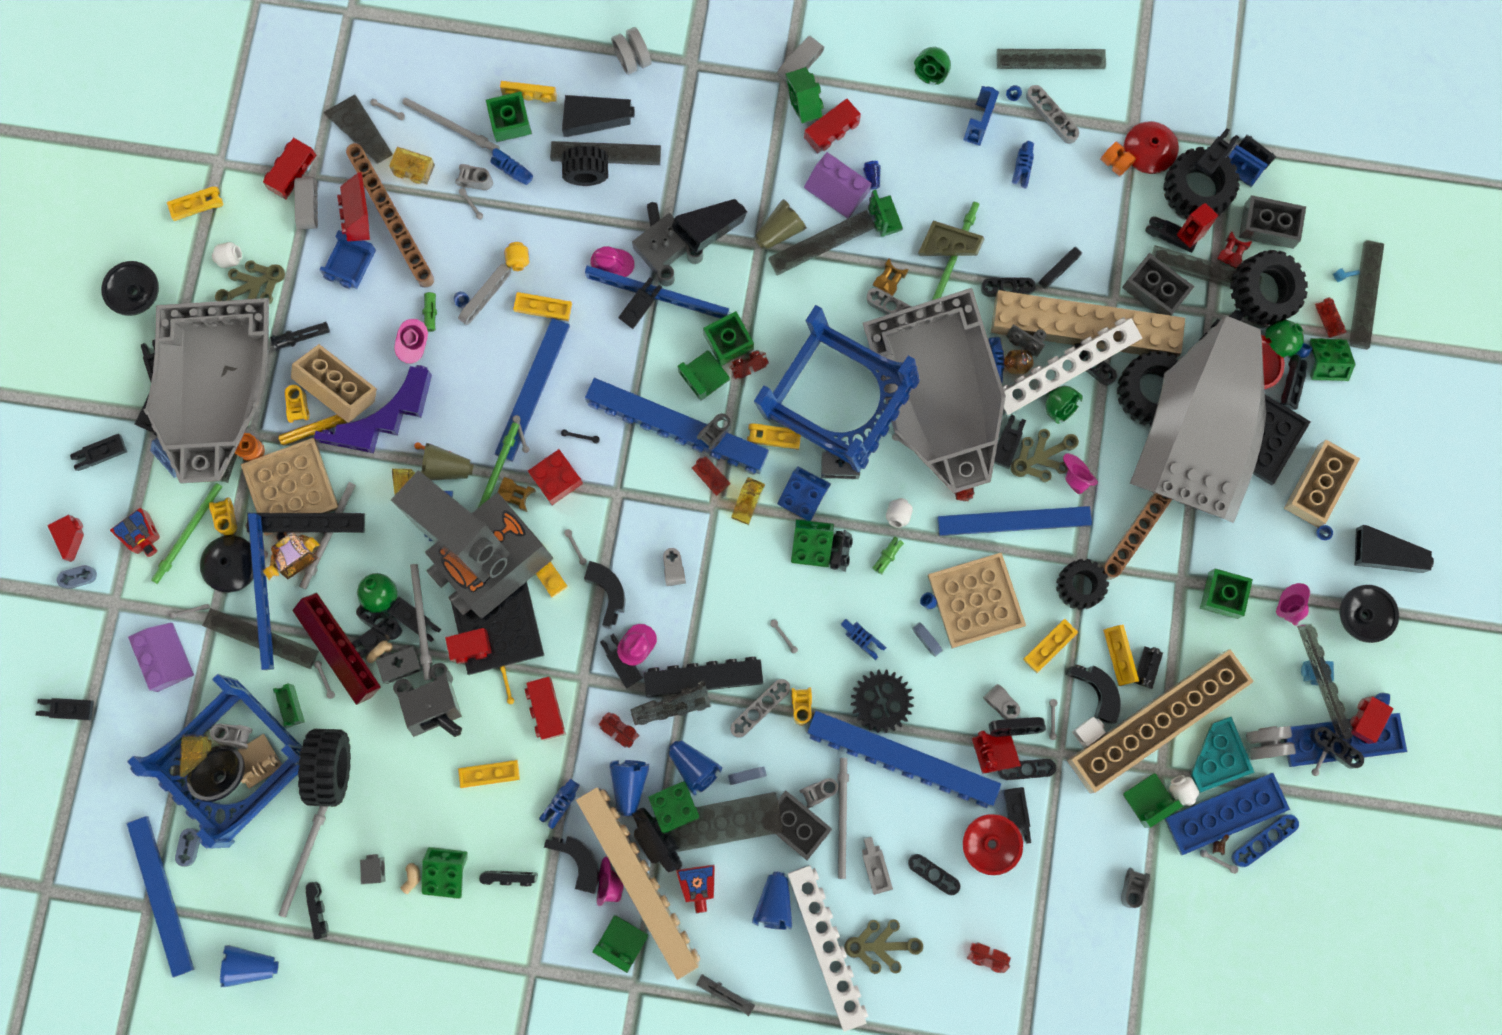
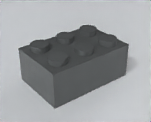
M1251 195L1244 204L1239 238L1294 249L1302 238L1306 206Z
M1149 253L1122 288L1156 314L1172 316L1195 286Z
M787 790L784 791L760 821L807 861L832 830L829 825Z

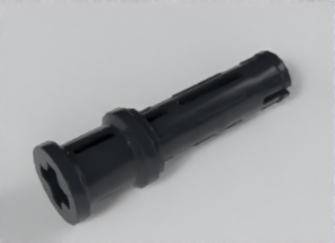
M325 321L324 323L294 332L287 330L284 334L278 336L271 335L270 338L275 351L278 352L279 349L287 346L294 347L297 342L330 333L327 321ZM314 330H318V331H316V332L303 335L304 333H307V332H310V331H314Z

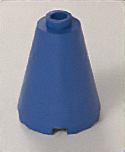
M675 741L669 747V756L693 795H697L696 791L698 790L700 792L706 790L717 779L715 775L717 771L720 773L722 771L720 764L684 741Z
M619 760L611 761L609 767L617 811L621 812L622 816H632L639 806L649 771V763L625 760V762L619 764Z
M773 872V875H768L752 918V924L759 926V922L764 923L765 928L778 930L792 928L788 878L784 877V873Z
M225 945L223 954H226L221 962L220 987L225 988L271 979L273 974L278 973L279 961H275V957Z

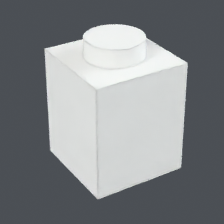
M1095 717L1087 719L1072 731L1083 748L1091 745L1106 732L1103 729L1105 728L1104 724L1100 719H1095Z

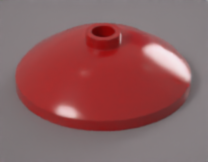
M1153 121L1142 122L1134 126L1128 132L1123 146L1124 152H1129L1136 158L1131 166L1147 174L1161 173L1170 168L1177 159L1179 152L1178 140L1172 130L1164 124Z
M1261 335L1264 388L1268 389L1276 385L1282 378L1285 362L1284 357L1278 355L1270 347L1269 344L1272 342L1270 338L1266 339V336Z
M997 814L983 815L976 818L967 827L963 836V852L969 864L977 871L986 875H1001L1012 870L1021 859L1023 853L1022 835L1017 826L1008 818ZM989 841H995L996 845L994 848L988 846Z

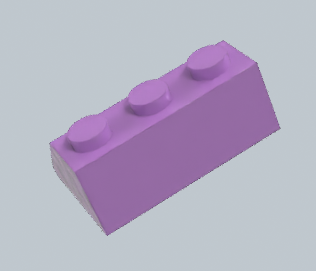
M826 152L815 166L804 188L849 219L870 192L871 182Z
M173 623L146 628L128 637L150 691L160 692L194 676Z

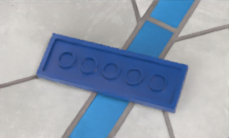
M1400 713L1390 715L1377 743L1368 744L1348 732L1351 719L1292 726V737L1284 739V743H1294L1296 754L1287 755L1289 767L1318 763L1324 750L1315 745L1310 738L1311 731L1318 727L1328 728L1361 752L1364 758L1408 752ZM1322 732L1318 733L1320 736L1319 740L1325 739L1322 737ZM1335 742L1333 750L1338 754L1341 752V745ZM1327 753L1323 763L1337 760Z
M1269 773L1169 815L1165 818V822L1180 855H1185L1222 839L1225 834L1230 836L1289 811L1290 808L1274 773Z

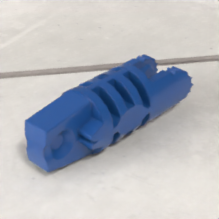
M1029 140L1023 143L1018 151L1012 183L1017 184L1020 176H1022L1021 187L1023 188L1028 187L1034 159V143Z
M497 148L492 150L493 157L490 162L494 166L524 185L532 181L533 174L522 164Z
M992 337L988 341L1002 383L1003 371L1005 370L1004 351L1000 337Z
M845 619L841 623V626L848 631L845 635L875 661L878 656L867 647L872 641L880 650L884 651L887 648L858 622H855L853 625Z
M570 779L565 786L559 789L539 820L546 822L555 811L548 823V827L553 829L570 806V803L573 802L576 797L575 793L580 785Z

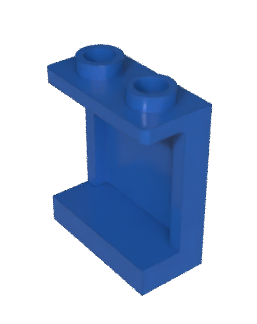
M990 86L981 87L976 105L985 108V112L981 121L970 118L964 141L981 145L1000 91Z
M338 230L335 235L338 241L325 267L321 266L319 270L323 274V278L333 282L336 280L345 288L350 289L353 287L358 289L376 249L373 244L364 240L347 242L346 234H342V231Z

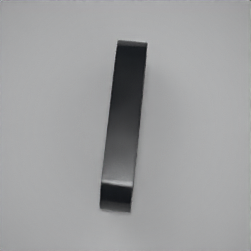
M1075 246L1038 283L1044 289H1047L1082 255V252Z
M1027 277L986 278L981 285V292L985 296L996 297L998 283H1000V291H1006L1003 288V284L1010 283L1013 286V290L1007 292L1032 295L1036 288V283L1033 279ZM988 283L991 284V287H994L991 291L986 287ZM1025 283H1027L1028 286L1031 287L1028 291H1026V288L1023 287Z
M1076 343V344H1074L1073 346H1074L1075 349H1076L1077 347L1081 346L1082 344H1081V343ZM1083 350L1081 355L1079 354L1080 359L1083 360L1088 353ZM1105 361L1100 362L1096 369L1090 368L1086 370L1087 373L1106 386L1111 385L1117 378L1116 370ZM1103 367V370L1098 374L1097 372ZM1110 373V378L1106 380L1104 378L1105 374Z
M362 605L357 608L356 615L358 618L385 638L395 640L401 635L402 628L398 622L384 612H370L371 616L369 617L365 613H368L369 610L364 609ZM383 618L380 624H374L377 619Z
M1042 717L995 720L988 724L990 735L993 737L1039 734L1046 730L1045 721Z
M1318 727L1311 731V741L1347 768H1360L1364 764L1363 754L1328 728ZM1322 732V737L1325 739L1319 740L1320 736L1318 733ZM1335 742L1341 745V752L1339 754L1333 750ZM1349 756H1355L1354 760L1356 763H1352V758Z
M1051 759L1020 761L1021 766L1017 768L1019 777L1016 776L1017 772L1010 773L1009 777H1007L1006 774H1003V770H999L998 775L1003 780L1049 777L1056 772V764ZM1037 762V767L1045 766V762H1047V765L1051 766V770H1048V774L1045 770H1039V775H1036L1037 768L1035 763ZM1024 764H1029L1032 767L1030 775L1023 774L1022 766Z
M914 854L908 859L910 870L944 893L955 895L959 892L960 882L958 879L924 856ZM918 858H920V863L924 866H926L927 863L930 864V866L926 868L924 875L921 874V872L923 871L922 868L916 867L915 869L913 867V859L917 860ZM931 869H937L940 873L939 878L935 881L931 880L928 876ZM944 874L947 876L945 878L947 882H955V890L951 889L948 891V886L944 883L941 886L938 885L942 881Z

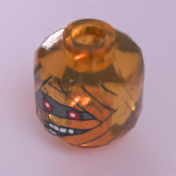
M1011 350L1004 359V365L1011 374H1026L1033 366V357L1027 350Z

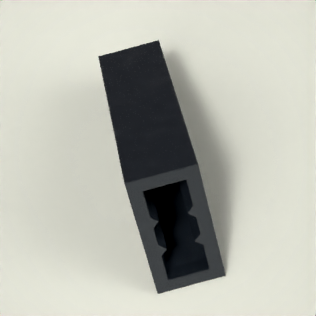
M565 95L562 122L563 136L571 137L630 125L631 118L635 117V107L632 106L631 99Z
M736 199L677 215L674 218L672 228L697 254L740 225L748 211Z
M1368 525L1356 528L1354 566L1416 573L1431 571L1434 564L1432 551Z

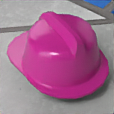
M604 246L592 254L590 264L594 268L627 277L633 272L635 262L628 252Z
M408 319L398 329L394 351L399 360L404 363H415L421 359L424 353L428 331L423 322L418 319Z
M1069 453L1063 456V461L1068 468L1065 480L1077 494H1082L1091 485L1098 484L1097 479L1080 458Z
M1296 583L1287 587L1280 596L1276 608L1277 615L1297 626L1299 621L1306 618L1309 613V587L1304 583Z
M645 624L632 626L617 646L619 659L631 666L641 664L657 643L655 631Z
M604 857L600 865L596 901L598 906L603 905L604 902H619L623 892V883L618 874L611 870L608 857Z

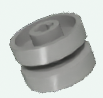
M636 27L626 31V38L621 33L611 37L616 56L627 75L637 71V64L642 69L652 64L646 44Z
M1277 726L1259 728L1258 731L1247 732V743H1261V747L1249 750L1251 760L1296 754L1294 743L1280 742L1281 739L1292 737L1291 727L1277 728Z

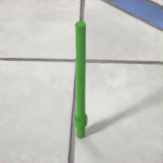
M974 201L969 213L965 215L962 230L969 231L970 227L974 225L975 215L980 205L978 202ZM950 256L932 300L941 298L958 256Z
M512 423L508 435L503 439V447L478 508L491 497L509 450L516 441L514 438L520 426L517 423Z
M215 483L165 560H161L159 563V569L151 581L158 584L166 571L169 572L173 566L171 565L209 508V503L213 502L223 486Z

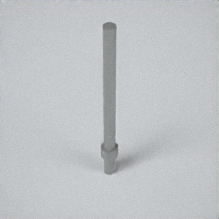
M406 97L403 99L402 104L476 142V145L482 148L486 147L491 151L495 148L500 149V146L488 141V138L483 135L479 136Z
M348 482L338 503V508L334 513H343L356 486L355 484ZM324 533L319 543L320 546L317 547L314 554L317 558L313 557L310 564L306 566L304 570L305 575L299 587L307 589L312 576L316 575L317 566L333 533Z
M411 564L410 569L421 657H419L420 665L423 666L424 680H431L430 664H432V657L429 655L419 569L418 564Z
M840 758L839 774H837V782H839L838 879H846L848 758Z
M320 806L317 814H314L312 828L278 914L281 917L287 916L321 825H324L326 819L324 816L328 809L326 806Z

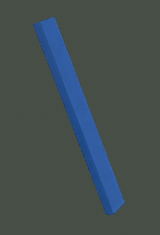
M586 266L585 269L587 279L636 293L645 284L644 282L591 266ZM650 285L646 291L651 295L656 286ZM663 288L655 297L657 300L720 319L730 314L729 308Z
M554 318L551 319L494 453L496 456L499 457L504 444L502 443L503 439L508 435L515 415L521 418L520 425L523 435L525 434L568 333L570 324ZM518 431L514 438L516 440L514 446L510 448L506 460L512 462L521 444Z
M1090 506L937 517L939 536L1092 525Z
M251 513L248 514L260 661L261 670L268 671L274 670L267 578L263 573L266 566L262 520L260 515Z
M145 816L126 823L172 977L174 978L193 971L194 966L149 817Z

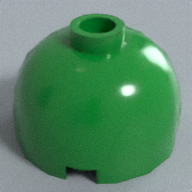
M928 47L922 50L914 61L916 67L914 69L915 74L919 79L928 84L930 81L935 83V85L944 82L951 70L949 55L939 47Z
M1280 320L1265 330L1266 339L1270 337L1272 341L1269 344L1270 347L1281 357H1292L1301 349L1304 343L1302 327L1292 321Z
M1071 386L1057 387L1047 393L1045 410L1053 421L1060 424L1059 420L1066 421L1078 409L1077 402L1078 400L1082 402L1083 395Z
M372 573L365 576L357 588V597L364 609L372 613L388 609L393 599L395 601L398 595L395 583L387 575L381 573Z

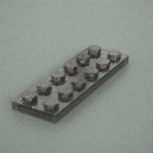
M776 792L696 807L699 814L698 819L668 831L676 841V845L679 848L677 852L781 833L783 832Z

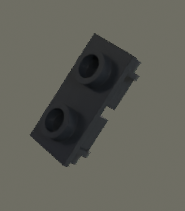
M1248 134L1238 145L1268 164L1267 167L1276 158L1274 153H1271Z
M846 530L844 532L836 531V534L833 535L832 548L838 549V552L831 551L830 569L838 570L839 568L846 572V568L849 566V549L852 547L853 538L852 534Z
M1144 646L1137 669L1139 681L1134 682L1135 684L1153 689L1163 655L1160 649Z

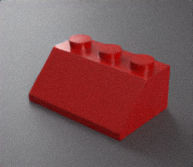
M358 172L340 186L341 194L337 195L338 206H342L339 209L340 220H344V223H341L342 234H346L347 242L370 240L362 172Z

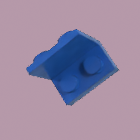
M797 466L777 504L807 521H811L831 483Z

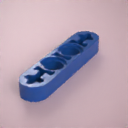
M1283 815L1232 853L1233 863L1238 867H1247L1294 833L1299 827L1298 819L1294 815ZM1286 819L1292 820V827H1285L1282 830L1279 828L1287 823ZM1271 829L1276 830L1278 833V838L1275 841L1268 837ZM1255 841H1260L1262 844L1260 852H1255L1253 849ZM1250 852L1252 854L1244 857L1245 862L1238 861L1240 858L1239 853L1244 855Z

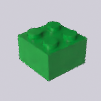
M806 67L785 73L790 104L801 123L821 118V109H824L822 99L819 98L821 88L819 83L815 82L813 73H809Z
M522 92L486 99L496 142L532 134Z
M737 311L703 328V335L721 366L754 350V342Z
M1216 568L1209 571L1200 609L1235 619L1244 617L1253 579Z

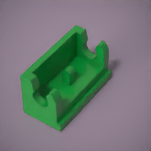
M287 683L282 688H274L273 691L278 702L283 726L289 728L304 723L305 720L295 686Z

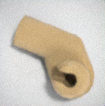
M381 641L366 656V661L374 663L384 652H391L392 644L387 643V641Z
M409 863L406 866L408 880L400 887L405 894H408L420 882V869L414 863Z

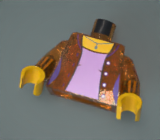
M294 532L289 535L287 533H278L276 535L278 542L271 547L270 566L265 568L263 573L268 580H271L273 576H279V573L286 579H290L319 559L313 552V549L316 546H320V544L313 537L297 536Z

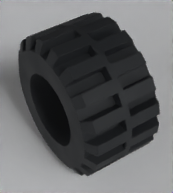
M576 146L562 153V178L564 181L579 186H592L605 182L608 179V155L603 149L593 146Z
M1078 559L1071 562L1059 573V578L1056 581L1058 583L1056 590L1060 592L1059 598H1063L1065 600L1063 603L1066 605L1070 604V608L1083 610L1084 608L1089 609L1105 598L1104 595L1108 592L1109 582L1106 581L1108 575L1102 572L1105 569L1103 567L1099 568V563H1092L1090 559L1085 561ZM1076 574L1085 575L1090 579L1092 583L1090 594L1083 595L1075 590L1073 577Z

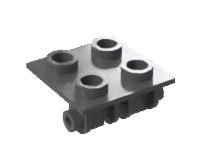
M1013 324L1006 337L1013 345H1019L1029 355L1038 357L1045 346L1043 341L1046 338V332L1039 329L1032 337Z

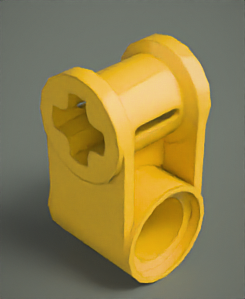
M289 385L284 393L288 422L293 423L294 420L301 419L309 420L310 413L306 393L297 385ZM299 391V396L292 399V394Z
M227 497L224 501L210 502L209 509L215 529L224 536L234 535L237 531V523L231 499ZM229 522L227 529L223 530V525Z
M811 687L797 690L791 688L793 719L798 725H806L811 719ZM804 711L807 713L808 718L801 721L797 718V713Z

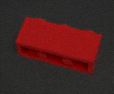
M846 98L805 129L804 139L817 154L822 150L826 151L832 145V142L836 139H842L848 130H853L860 124L861 113Z
M293 137L286 144L282 155L275 160L273 168L266 173L263 181L264 185L268 190L287 200L295 188V178H302L317 156L310 146Z
M548 676L527 682V688L524 690L527 700L531 699L532 707H529L532 719L535 718L537 726H534L537 738L540 737L542 741L566 735L551 677Z

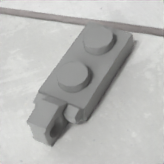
M872 837L864 838L866 849L862 850V857L873 895L893 890L882 850H880L879 845L874 846Z

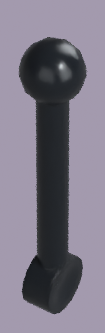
M563 429L561 431V435L563 437L572 436L582 438L586 440H591L595 444L599 443L600 438L598 436L590 437L586 435L568 432L566 429Z

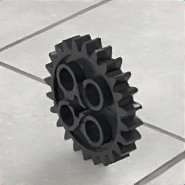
M878 669L876 675L870 671V678L863 675L864 682L858 680L857 684L860 687H853L852 689L857 693L856 695H851L855 702L851 703L850 706L856 707L852 713L859 714L856 719L857 721L864 720L862 727L869 724V731L873 727H876V733H879L881 728H883L884 733H887L888 727L895 731V724L901 728V720L904 722L908 721L905 715H912V712L908 710V708L914 707L913 704L909 703L914 697L908 696L912 689L905 688L908 682L901 683L903 676H900L898 679L895 678L896 672H893L890 676L887 669L884 674H881L880 669ZM886 683L890 684L893 688L890 694L883 691L882 687ZM875 685H878L882 699H887L885 707L890 715L889 718L886 717L883 705L877 702L880 697L875 689ZM865 691H872L875 695L874 700H866L864 697ZM891 702H897L900 705L898 712H893L890 709ZM873 709H879L882 712L880 719L873 718Z

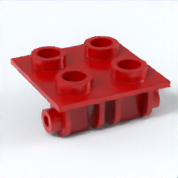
M980 731L977 737L971 738L982 774L1021 766L1012 736L993 737L985 731Z

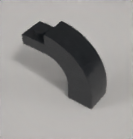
M589 561L584 580L587 583L602 587L607 592L609 602L602 625L605 628L611 629L612 625H616L619 614H616V612L624 613L625 592L618 577L609 568Z
M1075 664V666L1069 667L1066 673L1067 676L1084 681L1094 688L1098 697V705L1094 714L1095 719L1098 718L1106 723L1116 724L1120 713L1121 700L1118 688L1112 678L1094 665L1089 667L1088 671L1081 665Z
M552 836L551 840L546 839L544 848L567 853L576 861L578 877L575 889L595 894L599 881V868L590 848L582 841L571 836H567L566 843H563V839Z

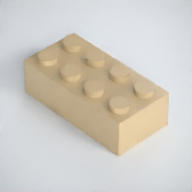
M320 344L292 364L291 379L348 423L375 402L377 388Z
M1328 440L1318 444L1284 509L1317 528L1326 524L1360 458Z

